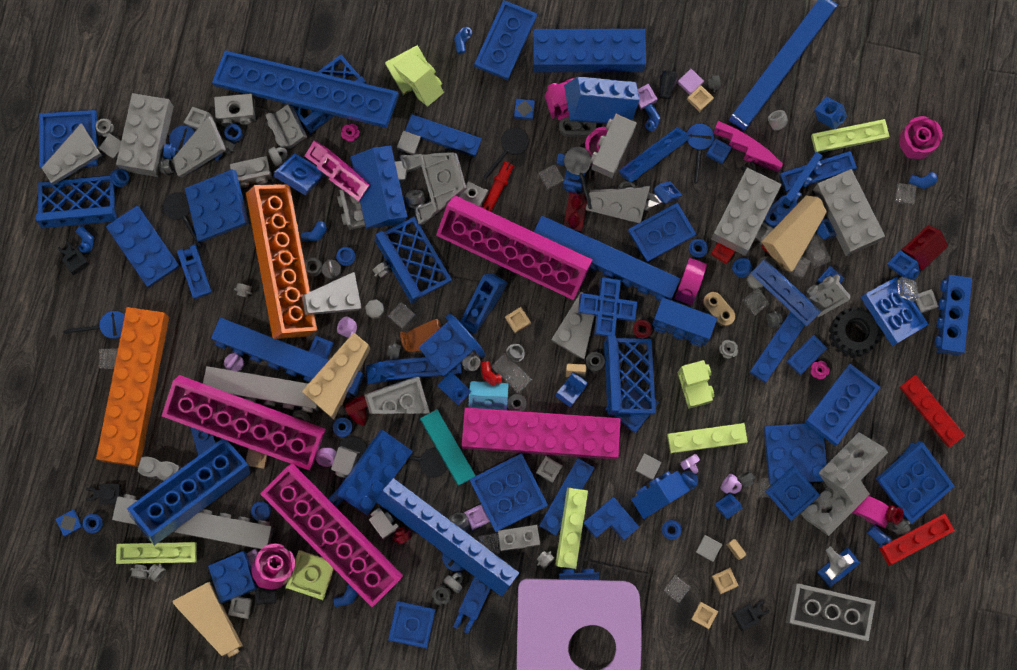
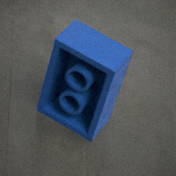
M662 298L651 326L659 333L665 334V332L673 334L672 337L678 340L687 339L691 341L692 345L701 347L702 345L705 346L710 340L717 317Z

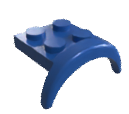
M447 314L445 318L448 322L418 347L444 377L473 351H476L481 358L486 356L484 350L474 337L452 314Z

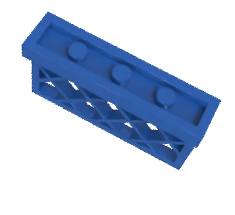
M339 55L318 71V73L330 76L343 75V79H346V76H354L357 79L355 80L356 82L367 84L364 78L360 77L342 55ZM340 62L345 65L344 71H335V66ZM292 105L299 120L310 134L335 116L311 110V114L304 119L301 113L302 109L306 108Z
M110 176L61 180L54 185L50 181L38 183V214H36V221L41 228L113 222L117 219L115 212V185L112 183ZM103 182H110V186L105 191L99 188ZM84 184H90L92 187L86 193L80 190ZM65 186H72L73 189L67 195L61 192ZM52 187L54 191L48 197L45 196L44 188ZM95 190H98L101 196L94 201L89 196ZM78 191L83 196L75 203L70 198ZM59 193L64 198L56 205L52 199ZM105 197L108 198L110 206L101 207L99 203ZM86 199L93 203L86 209L80 207ZM67 201L73 204L69 210L64 211L61 209ZM48 203L54 206L50 212L43 213V209Z
M415 217L385 232L381 231L375 234L374 241L388 265H390L392 272L411 304L417 302L419 298L452 282L451 277ZM413 223L416 228V234L404 232L405 227ZM392 233L401 235L399 244L390 241L388 235ZM403 236L414 239L412 247L401 244ZM416 240L425 243V251L414 248ZM399 248L410 251L408 259L399 256ZM412 252L423 255L421 263L410 260ZM425 255L435 260L434 267L423 264ZM409 264L420 267L418 275L408 272ZM421 268L432 270L430 279L419 276ZM434 272L442 273L445 280L441 282L432 280ZM418 280L428 282V289L420 292L417 287Z
M608 336L604 341L608 416H615L616 414L654 415L656 407L651 339H628ZM618 344H625L630 350L624 355L618 350ZM638 344H646L647 352L644 355L635 349ZM631 351L640 358L635 365L626 357ZM622 360L631 367L626 374L619 368ZM641 361L648 366V371L645 374L636 367ZM632 370L641 376L636 383L627 376ZM623 379H626L632 385L627 392L620 387V382ZM642 379L649 384V389L646 392L637 385ZM633 388L642 395L637 402L628 394ZM625 397L633 404L630 409H622L621 401ZM645 398L650 402V409H643L638 403Z

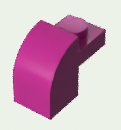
M692 258L688 259L674 298L675 300L693 305L706 270V263Z
M868 496L852 514L863 517L869 523L886 528L888 522L886 521L885 514H887L886 511H888L889 506Z

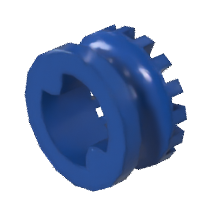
M230 124L225 128L224 133L228 141L235 143L242 139L243 134L238 125ZM234 129L236 132L238 131V135L232 137V135H229V132Z

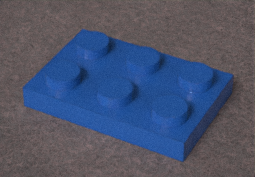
M678 202L628 229L630 236L646 263L697 235Z

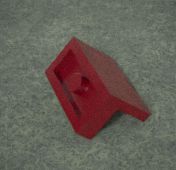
M927 225L901 250L918 262L920 270H924L948 245L942 231Z

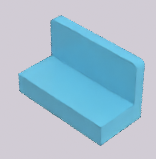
M471 381L470 390L472 392L469 394V408L507 410L509 384L501 383L492 386L488 382Z

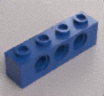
M948 275L941 282L940 290L943 291L938 305L941 313L936 324L937 328H939V333L935 338L936 353L956 356L965 353L972 278ZM951 293L957 295V301L951 298ZM949 311L955 313L956 319H952L949 316ZM947 329L953 331L954 338L948 336Z

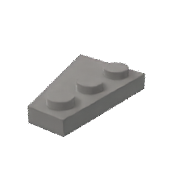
M208 116L172 159L178 177L183 178L226 151L212 117Z
M81 123L44 164L42 169L51 184L54 185L102 155Z
M650 186L590 190L589 198L592 209H589L587 205L586 210L640 223Z
M355 272L302 296L305 315L361 309Z
M579 294L551 341L584 360L594 316L578 313Z
M417 376L364 395L369 413L371 414L430 413L420 378Z

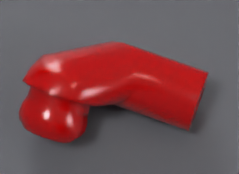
M490 361L480 363L482 376L486 382L492 386L502 383V376L491 372Z

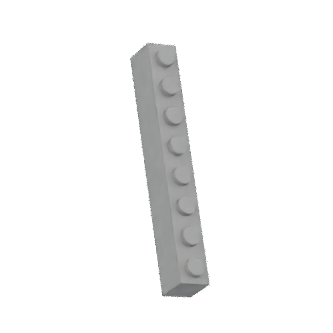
M124 494V498L117 497L112 520L137 525L127 510L129 506L138 501L136 496ZM203 509L173 532L262 549L264 546L271 544L274 527L269 526L270 522L258 520V523H252L250 518L241 516L236 520L231 519L230 514L220 513L219 516L212 515V511Z

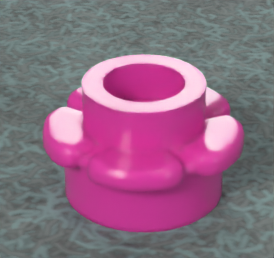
M354 124L343 126L342 138L348 142L355 141L360 134L359 130H357L358 127Z
M824 361L814 362L811 365V375L819 380L825 379L826 375L830 372L829 367H827Z

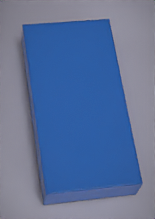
M813 335L787 363L801 375L827 347Z

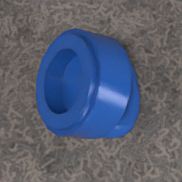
M685 471L681 474L689 489L693 490L698 484L697 475L691 471Z

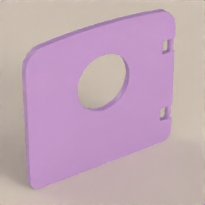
M523 579L518 586L517 670H584L575 665L571 660L568 645L572 635L578 629L588 625H597L605 628L611 633L616 643V652L613 660L601 670H640L641 609L637 588L626 581Z

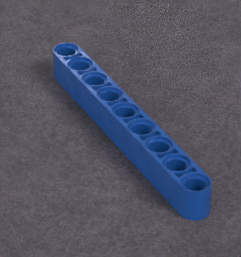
M818 0L732 114L729 119L730 123L743 132L747 129L838 6L837 3L832 0Z

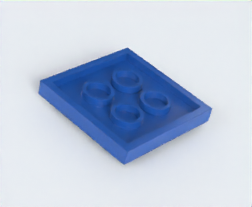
M90 110L39 113V168L42 169L44 164L81 123L98 148L97 112ZM98 158L84 167L98 166Z
M231 169L185 188L198 242H204L249 224L236 170Z
M898 277L861 296L865 306L892 346L929 325Z
M808 424L763 427L769 485L775 483L793 466L809 482H824L819 475V472L827 465L823 436Z
M918 441L876 478L895 506L903 509V516L906 520L910 521V524H913L955 487L921 441Z
M522 453L469 479L495 532L548 506Z

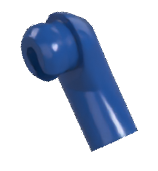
M469 27L462 28L454 38L457 54L466 53L465 43L472 35V30Z
M649 104L644 108L649 116L645 123V128L648 131H654L658 127L660 116L653 104Z
M930 172L927 176L920 178L912 174L908 183L921 189H926L936 184L937 175Z
M318 221L312 232L301 233L302 242L319 241L326 233V224L323 221Z
M81 225L75 231L82 238L79 250L82 253H89L93 249L94 237Z
M348 584L344 596L333 598L334 606L340 607L352 604L358 593Z

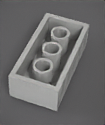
M132 93L116 162L119 169H124L131 173L158 177L160 171L159 163H161L164 144H166L174 107L169 99Z
M747 168L711 239L746 256L781 184Z
M852 169L822 181L815 186L813 191L816 197L820 198L823 202V206L827 211L825 215L827 219L829 218L837 234L836 237L845 256L874 245L885 237Z
M796 583L792 585L785 623L857 640L869 641L876 601Z

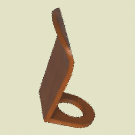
M439 320L429 321L406 333L400 332L401 342L405 351L409 353L421 351L418 347L442 327Z

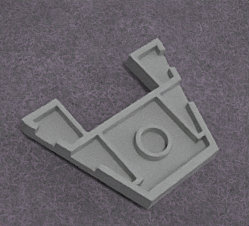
M456 153L400 156L407 173L422 167L431 202L414 208L418 224L424 225L445 208L454 195L459 196L467 189Z

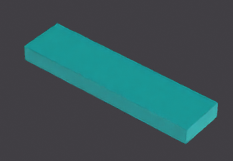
M436 409L420 418L456 484L460 486L475 477L474 472L439 411Z

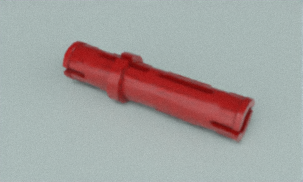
M506 161L503 162L498 176L494 177V183L481 208L485 210L488 208L487 210L492 212L504 186L508 184L507 180L515 168L514 165H509V162Z

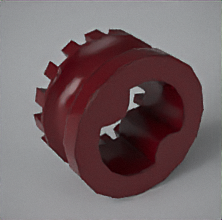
M894 505L889 506L888 511H886L887 514H885L886 521L897 525L903 518V509Z

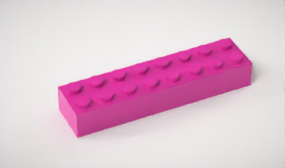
M456 195L447 204L436 236L572 300L578 294L592 263V259Z
M181 375L173 380L162 413V417L290 464L293 463L307 470H310L315 462L326 430L320 426Z
M465 408L462 449L617 460L619 455L621 418Z
M293 463L288 465L260 493L371 607L403 577L387 558Z

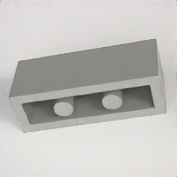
M618 114L615 115L614 119H609L606 126L608 132L606 136H601L598 146L601 147L598 153H593L590 160L593 163L592 170L613 178L635 131L636 122Z

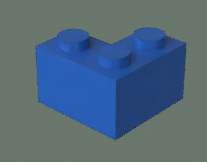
M668 471L649 483L651 487L647 488L644 486L636 491L637 496L631 500L642 518L645 519L686 494L690 489L678 471L672 474Z
M614 497L583 523L595 539L608 527H611L621 540L624 541L639 528Z

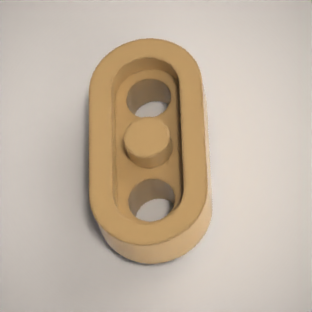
M710 292L704 297V308L710 315L717 317L716 322L720 326L727 327L733 323L735 313L720 294ZM710 299H716L717 303L712 304ZM727 313L729 318H723L722 314Z

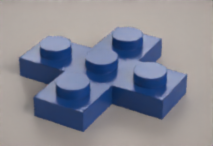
M602 277L600 279L599 296L580 294L578 313L596 316L594 335L615 336L617 319L635 321L637 302L619 299L621 280Z

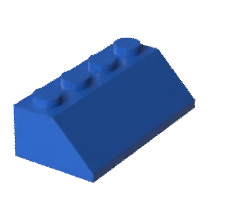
M576 77L564 85L570 121L607 124L609 119H614L616 114L633 120L639 103L636 82Z
M375 147L351 156L352 169L370 185L360 200L366 229L403 223L407 218L392 147Z

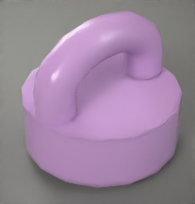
M347 316L343 317L337 326V332L348 338L353 333H356L357 330L356 322Z
M232 353L225 358L224 365L227 370L240 372L244 367V360L239 354Z
M321 448L316 455L317 463L324 467L332 466L336 451L332 448Z
M693 454L683 460L680 465L683 470L690 468L693 473L697 474L698 468L695 463L700 459L697 454Z
M729 474L722 482L720 488L726 494H735L742 489V484L737 480L736 476Z

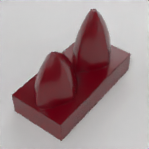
M569 192L564 226L579 233H582L587 204L585 195Z
M362 395L345 403L344 407L347 414L356 423L365 426L367 420L365 407L368 406L365 396Z

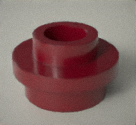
M638 320L633 326L634 335L640 339L649 337L652 332V326L647 320ZM639 327H645L646 331L641 333Z
M400 527L394 532L393 539L398 544L405 543L412 537L411 529Z

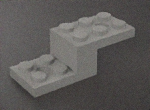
M858 432L819 472L827 488L820 494L821 496L801 513L802 517L829 536L870 495L861 480L888 453L886 448ZM832 508L829 513H825L826 510Z

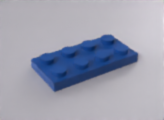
M503 0L474 67L508 81L535 23L537 13Z
M138 205L106 226L148 288L180 268Z
M848 364L805 420V423L834 446H837L881 387L853 365Z
M381 429L335 493L368 515L377 503L383 489L396 476L413 451Z

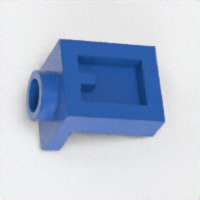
M567 170L562 189H566L567 192L581 193L582 182L580 175L572 174Z
M899 251L887 263L888 267L901 275L907 284L919 275L918 262L902 251Z

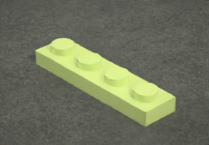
M885 119L811 135L815 153L885 140L890 137Z
M744 423L667 434L670 454L747 443Z
M567 487L555 566L576 569L588 494L587 490Z
M196 542L157 543L155 546L152 543L117 544L116 564L197 562Z

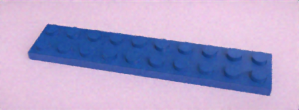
M226 50L212 81V84L216 87L252 94L253 96L384 128L388 127L399 97L397 91Z

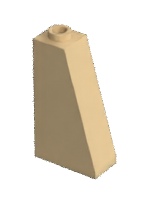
M805 196L761 241L781 270L792 272L824 218L827 211L820 198Z
M207 582L172 601L178 610L221 656L228 655V657H231L240 652L239 648L243 645L222 603L219 602L216 590L211 582Z

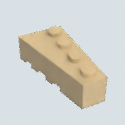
M353 333L302 391L305 396L333 420L370 351L369 345Z

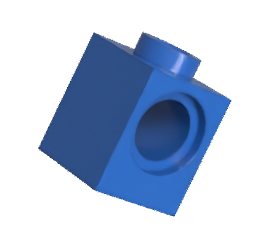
M827 96L814 109L818 121L833 129H836L847 118L844 106Z
M451 372L437 385L457 405L472 392Z

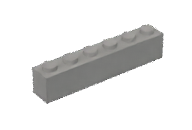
M206 366L203 380L205 385L254 403L262 401L264 402L263 405L275 407V404L283 405L282 408L294 410V407L302 408L301 411L306 413H313V410L319 411V407L302 392L308 385L307 383Z

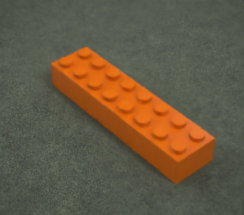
M287 184L254 185L246 192L272 337L273 339L309 336L317 331L314 314L305 315L302 296L309 293L310 290L290 186Z
M126 307L96 457L99 461L139 467L169 322V316L163 312Z

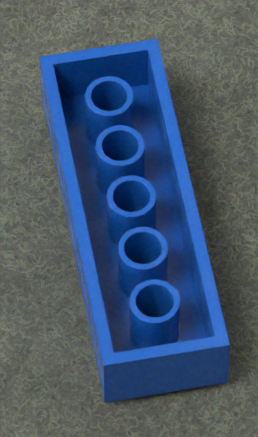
M533 29V72H644L645 29Z
M221 439L129 506L127 510L132 520L155 546L250 474L249 465L227 440Z

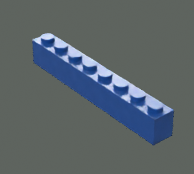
M541 216L534 230L535 233L592 259L589 270H598L603 272V275L609 279L616 278L621 280L620 283L624 286L636 287L638 292L644 295L649 293L655 296V299L659 302L662 298L671 300L680 281V278L544 216Z
M221 317L211 337L216 342L215 346L226 349V347L233 349V353L240 356L247 354L251 356V360L261 363V361L269 363L268 366L275 370H279V367L285 369V373L296 377L298 374L303 376V380L308 383L329 361ZM358 371L345 397H356L364 378L363 373Z
M394 478L383 489L377 500L379 505L502 597L518 576V571Z

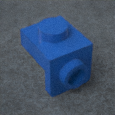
M572 372L555 396L571 407L588 383L581 376Z

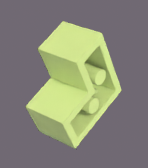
M410 51L393 65L400 78L411 86L416 97L427 107L444 93L441 88L442 82L434 75L435 69L429 63L426 65L421 56H415Z
M702 360L681 366L677 373L688 409L711 403L714 391L707 382L710 379L709 376H711L709 365H706L705 361Z

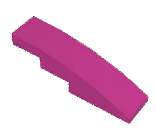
M720 121L717 122L713 133L730 139L729 146L745 153L743 160L753 161L754 164L775 172L780 171L783 163L768 149L738 129Z
M317 140L313 141L305 157L316 164L317 169L330 177V181L360 201L370 185L333 152Z

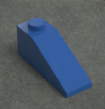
M493 273L483 275L460 323L467 330L476 334L500 299L508 282Z

